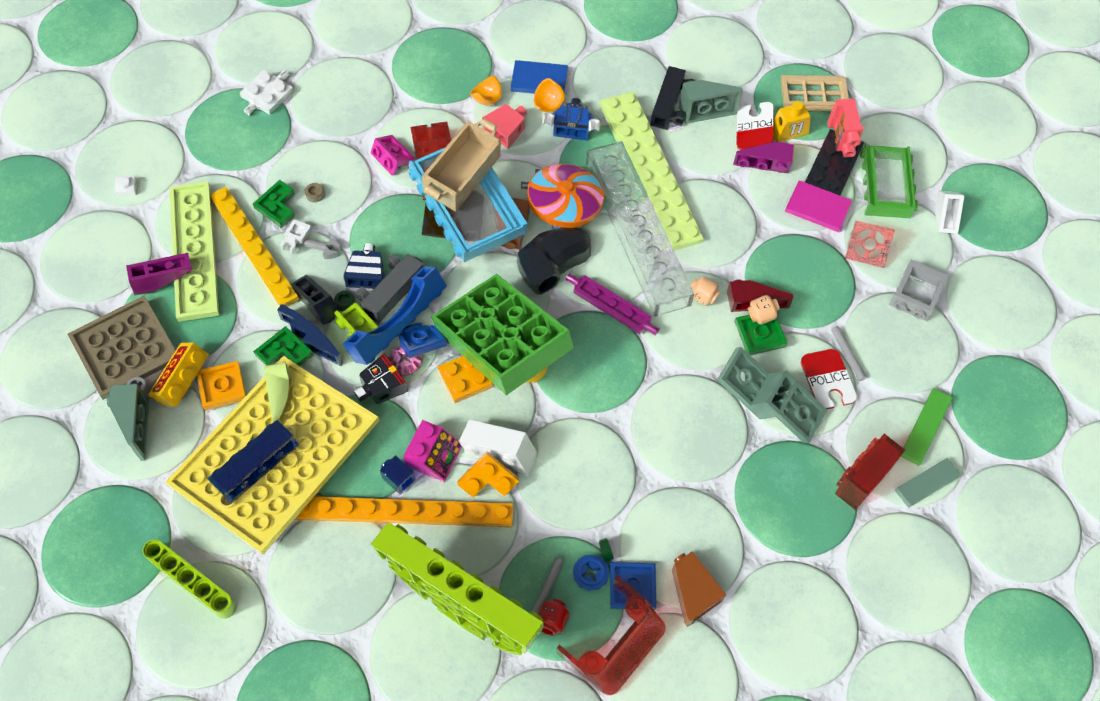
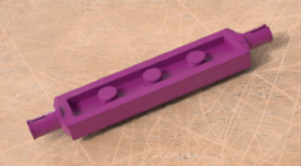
M571 273L567 275L566 281L575 285L573 293L638 334L645 330L654 336L658 334L660 328L650 323L651 316L587 276L579 279Z

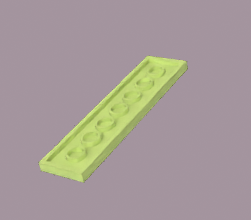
M208 181L170 186L173 255L188 253L192 271L174 280L176 319L178 322L219 316L210 184Z

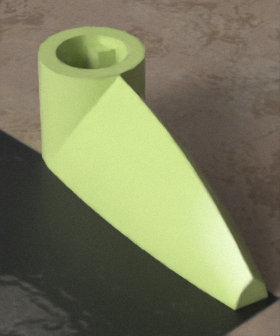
M286 362L264 366L273 422L279 420L288 398L290 374Z

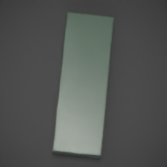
M946 458L897 487L895 491L906 506L910 508L953 482L961 474L950 460Z

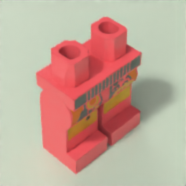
M837 99L827 124L829 128H834L836 151H842L843 157H853L856 154V146L860 145V137L864 128L863 125H859L860 118L855 99Z

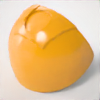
M493 75L473 88L470 95L479 104L491 106L501 98V85L497 77Z
M547 78L538 85L534 94V105L536 108L543 112H551L558 109L565 98L562 87L552 79Z

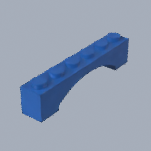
M423 266L411 278L413 281L405 301L388 321L368 332L356 330L343 343L355 363L364 365L372 363L376 356L382 350H385L395 337L402 334L403 329L408 324L414 322L416 317L426 310L435 298L442 294L447 285L436 267Z

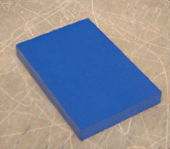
M515 60L511 91L535 94L538 85L543 80L549 78L557 82L565 93L568 65Z

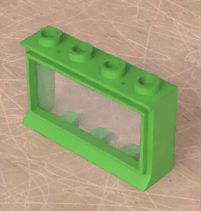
M865 142L860 154V158H864L862 170H866L863 185H867L864 200L868 201V205L864 215L910 219L918 206V201L915 200L916 185L913 184L915 171L912 169L913 155L910 154V146L907 148L870 146Z

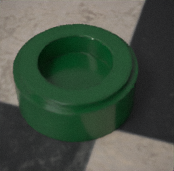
M341 291L336 294L334 302L338 310L345 311L355 303V298L351 292Z
M608 539L599 540L604 560L606 562L613 560L614 557Z

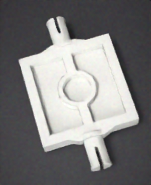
M263 69L240 92L241 97L250 103L243 110L245 114L249 116L255 109H258L270 115L293 92L292 87L284 82L289 73L283 70L278 76H274Z

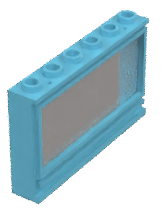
M445 148L413 162L412 160L409 161L410 170H408L410 179L416 181L419 194L425 196L428 209L430 211L433 210L435 213L434 217L439 226L442 225L447 241L453 243V250L456 256L461 257L463 262L469 261L527 233L526 220L493 168L488 171L455 212L423 193L422 175Z

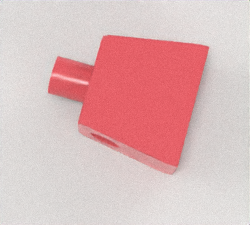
M504 104L482 117V119L485 118L498 126L495 131V137L501 139V144L508 149L524 131V116L527 115V111L523 106H519L514 110L509 105ZM483 127L484 130L488 131L489 133H492V131Z

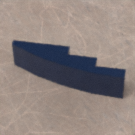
M283 304L279 306L277 311L280 319L290 324L292 332L297 337L302 338L304 344L313 353L339 366L343 364L339 351L313 323Z

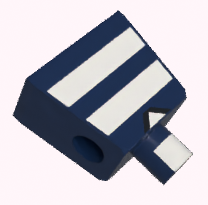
M366 243L364 244L363 251L355 250L352 252L343 276L346 287L360 288L362 286L365 289H375L384 279L382 256L380 252H375V245Z

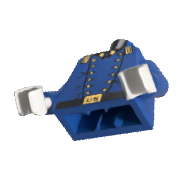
M572 98L571 103L564 102L552 114L544 113L542 124L547 123L550 126L554 124L553 136L588 141L589 131H600V120L595 119L592 113L588 112V106L581 105L582 101L579 98Z

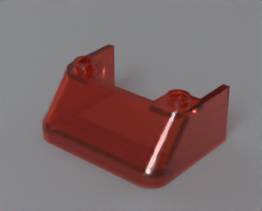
M619 576L614 578L613 587L628 598L625 604V611L635 622L610 653L604 658L597 651L590 650L577 660L561 645L556 648L557 654L607 696L618 693L662 638L666 629L664 621L649 602Z

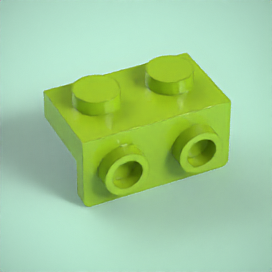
M356 302L341 314L338 311L334 312L337 317L336 324L341 330L346 329L349 332L347 334L348 337L356 330L368 332L378 327Z

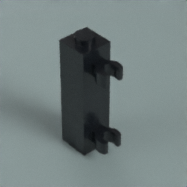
M668 66L652 112L650 126L668 130L670 121L678 126L683 125L685 112H675L674 110L683 83L696 81L694 79H684L686 70Z

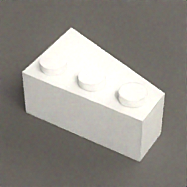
M474 420L468 421L459 440L465 453L481 457L488 451L506 468L529 476L538 455L525 432Z

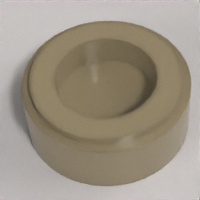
M318 183L309 184L305 188L307 200L310 202L321 201L325 196L323 186Z

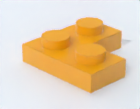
M486 451L457 481V485L473 498L488 483L505 496L519 482V478Z

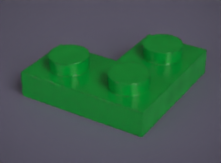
M278 180L252 203L254 209L280 228L285 226L295 216L294 211L284 205L295 194L294 189L281 180Z
M286 326L253 351L255 356L265 366L274 364L283 356L301 366L313 356L312 351Z

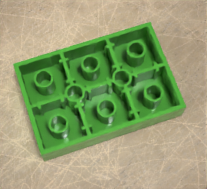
M497 273L431 316L435 327L442 333L447 342L506 396L574 348L570 332L566 327Z

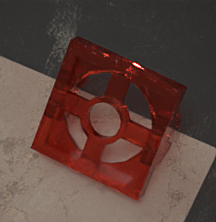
M855 220L853 230L850 233V239L847 243L845 259L884 268L895 230ZM870 230L869 237L865 239L856 238L862 231ZM877 231L884 238L883 244L878 243L875 238ZM867 239H873L876 243L872 250H867L864 246ZM854 244L862 245V248L865 250L863 257L856 252ZM876 249L881 250L879 256L869 259L871 252Z

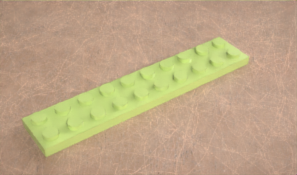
M634 91L600 100L599 105L666 252L702 243L704 238Z

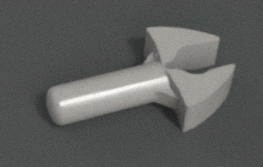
M331 237L327 243L305 239L304 246L323 251L324 259L339 257L338 252L331 249L341 250V246Z

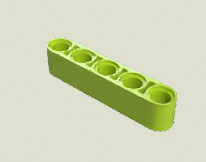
M152 539L145 543L142 551L149 562L222 619H227L235 613L236 604L232 598L183 558L157 539ZM160 549L159 554L152 556L155 550ZM177 562L173 569H168L171 563ZM194 575L190 582L185 583V579L188 576ZM211 588L208 595L201 596L205 589ZM228 601V605L224 609L218 610L222 602Z

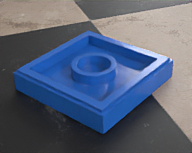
M610 562V609L656 610L655 563Z

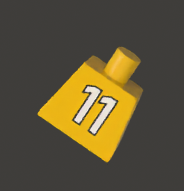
M794 101L792 106L781 108L774 118V139L776 142L809 135L811 117L805 105L800 101Z

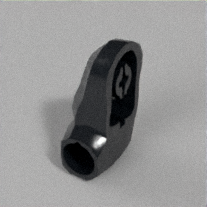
M560 227L538 234L530 243L520 249L517 255L518 269L525 283L535 294L542 295L553 289L558 284L561 274L570 268L586 262L590 258L591 239L586 231L578 227Z

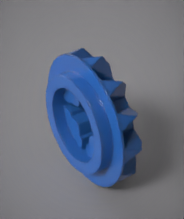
M585 555L578 559L574 565V581H576L580 588L587 589L588 591L599 590L608 580L609 568L602 558L596 555ZM587 565L592 571H597L594 575V580L590 576H584L587 573Z

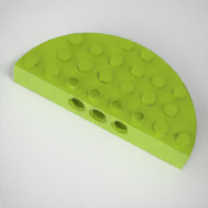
M387 522L371 542V546L381 559L387 558L388 567L424 600L428 597L432 599L431 602L437 607L438 611L484 641L487 637L493 641L492 645L510 654H526L544 627L541 616L533 611L528 613L513 598L508 600L502 596L503 593L493 585L488 587L477 574H468L457 561H448L440 550L436 548L431 550L420 537H411L403 526L399 524L394 526Z

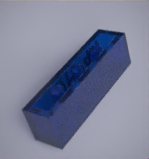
M276 420L266 426L264 431L256 438L251 439L238 453L233 454L224 465L214 470L207 479L217 492L229 504H232L299 444L294 435Z

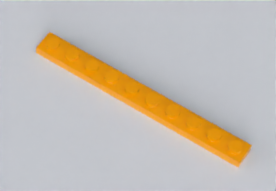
M313 497L294 520L512 527L513 504Z

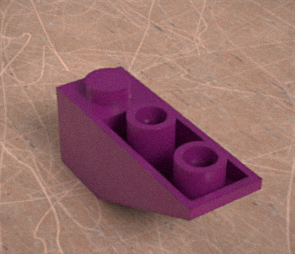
M772 142L736 151L733 165L789 174L793 161L794 144Z

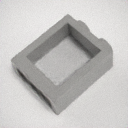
M911 259L889 305L927 322L949 275Z

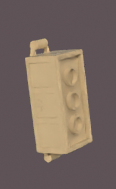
M485 118L475 124L467 121L422 175L423 193L456 212L501 156V139L495 137V131L498 126ZM481 125L485 127L486 129L492 131V133H489L488 131L482 129L479 126Z

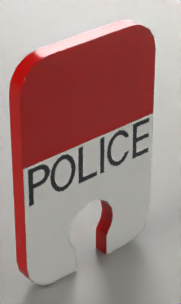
M760 103L761 113L756 117L750 116L751 105L742 106L738 109L736 145L739 150L774 142V107L772 103Z
M837 350L818 351L805 354L801 358V366L813 397L826 409L835 407L828 395L830 391H838L841 394L843 406L855 402L857 398L856 392L841 355Z

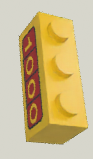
M194 342L180 343L148 396L163 407H177L209 354Z

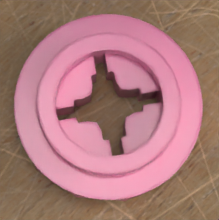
M401 346L393 349L391 355H389V360L400 375H410L416 372L422 363L421 355L409 358L408 362H401L400 355L407 357Z

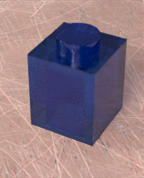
M396 455L392 459L386 460L381 466L380 473L382 479L399 494H402L416 480L414 471Z

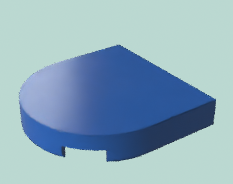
M422 323L412 324L403 329L404 332L399 335L400 346L409 358L447 346L446 338L433 325L430 327L422 326Z

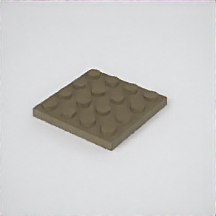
M145 296L68 333L75 350L103 400L107 398V394H110V386L126 385L131 378L141 377L144 379L164 369L176 351Z

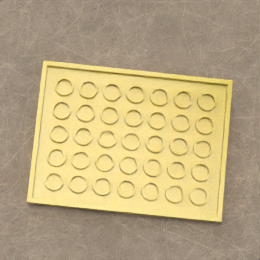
M284 356L277 363H287L290 380L287 402L279 420L276 422L272 420L266 378L264 376L165 482L170 488L262 555L267 552L380 421L378 416ZM265 453H269L274 457V463L270 467L261 461V456ZM264 456L266 462H272L269 456ZM256 460L266 469L265 471L261 468L258 469L261 473L260 476L249 467L252 464L256 468L258 466L255 463ZM238 477L247 480L244 484L246 488H240V485L234 479ZM227 485L238 489L235 492V497L230 495V492L225 488Z

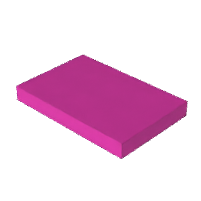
M799 180L785 212L839 232L852 200Z

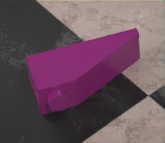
M188 253L126 265L128 280L134 295L156 291L192 271Z

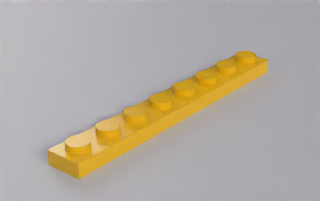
M224 187L211 193V201L279 306L283 304L288 307L298 302L297 294L228 188Z

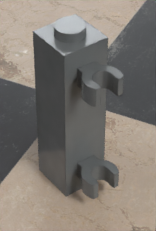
M392 254L387 260L390 262L388 266L393 270L371 293L362 286L356 291L359 295L357 298L361 301L363 311L371 319L380 323L410 291L413 282L411 278L424 266L418 257H412L407 254L400 260L396 255Z

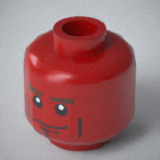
M553 599V601H545L542 604L538 613L542 617L544 625L541 632L550 636L563 632L570 617V613L563 601Z

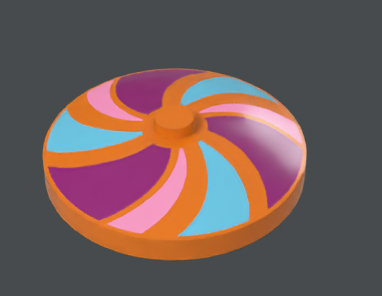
M555 164L542 168L532 176L528 184L527 201L533 213L544 222L557 227L575 228L590 223L599 215L604 202V191L599 180L589 171L575 165Z

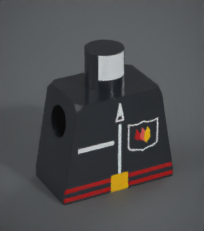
M385 353L359 374L363 386L354 390V394L360 402L371 396L376 404H381L408 392L406 381Z

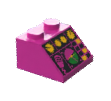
M422 420L403 456L405 466L445 482L462 445L442 427Z

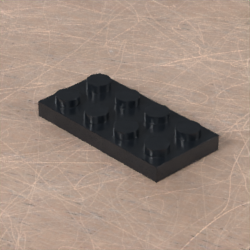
M830 129L805 183L841 196L865 142L861 141L860 145L856 146L855 156L843 157L842 151H836V134L834 130Z

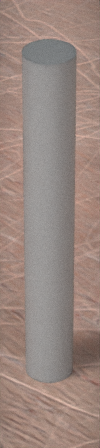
M839 326L832 328L831 331L859 382L865 380L866 376Z
M556 557L532 609L533 612L538 614L542 604L547 601L564 563L563 559Z

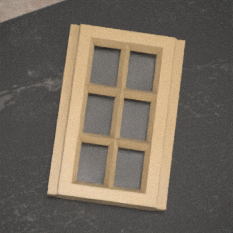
M780 76L783 107L792 106L794 101H800L805 105L807 111H832L837 99H849L845 76Z

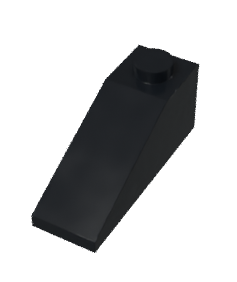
M307 274L290 284L298 297L319 322L324 325L335 319L334 312H339L332 296Z

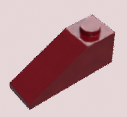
M738 279L730 281L727 289L731 312L748 311L750 302L764 295L770 296L772 300L776 299L780 309L790 308L794 297L791 293L751 280Z

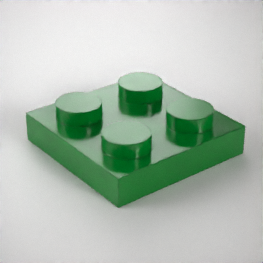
M750 315L735 318V325L744 348L749 355L787 346V340L777 318L763 325L753 322Z

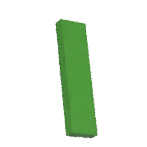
M935 388L931 390L899 455L900 457L918 466L922 463L953 397Z

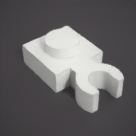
M293 219L284 233L286 239L281 242V249L284 251L287 246H291L289 249L290 253L294 254L297 250V243L303 245L305 239L311 233V226Z

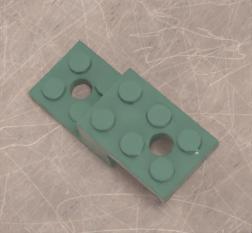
M742 347L734 350L717 378V381L758 419L776 417L803 443H810L827 411L786 370L768 373ZM741 372L745 374V382L741 379ZM800 408L803 410V418L800 416Z

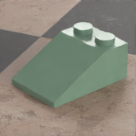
M704 80L683 83L679 109L685 112V124L737 115L743 92L742 87Z
M138 384L110 386V394H107L106 398L107 405L110 407L128 445L140 461H145L150 402Z

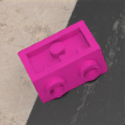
M393 135L375 138L371 149L372 156L391 175H396L398 167L408 165L409 161L412 160L413 162L415 158Z

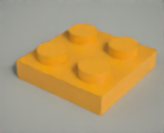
M463 356L437 366L454 404L493 388L492 382Z
M238 361L199 370L197 379L204 411L238 403L245 398L246 393Z

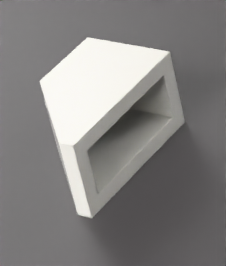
M938 191L935 208L938 232L958 233L964 201L963 194L952 191Z

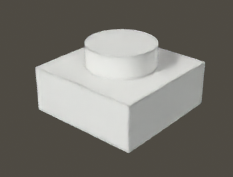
M135 175L115 177L114 193L116 197L136 195L137 179Z

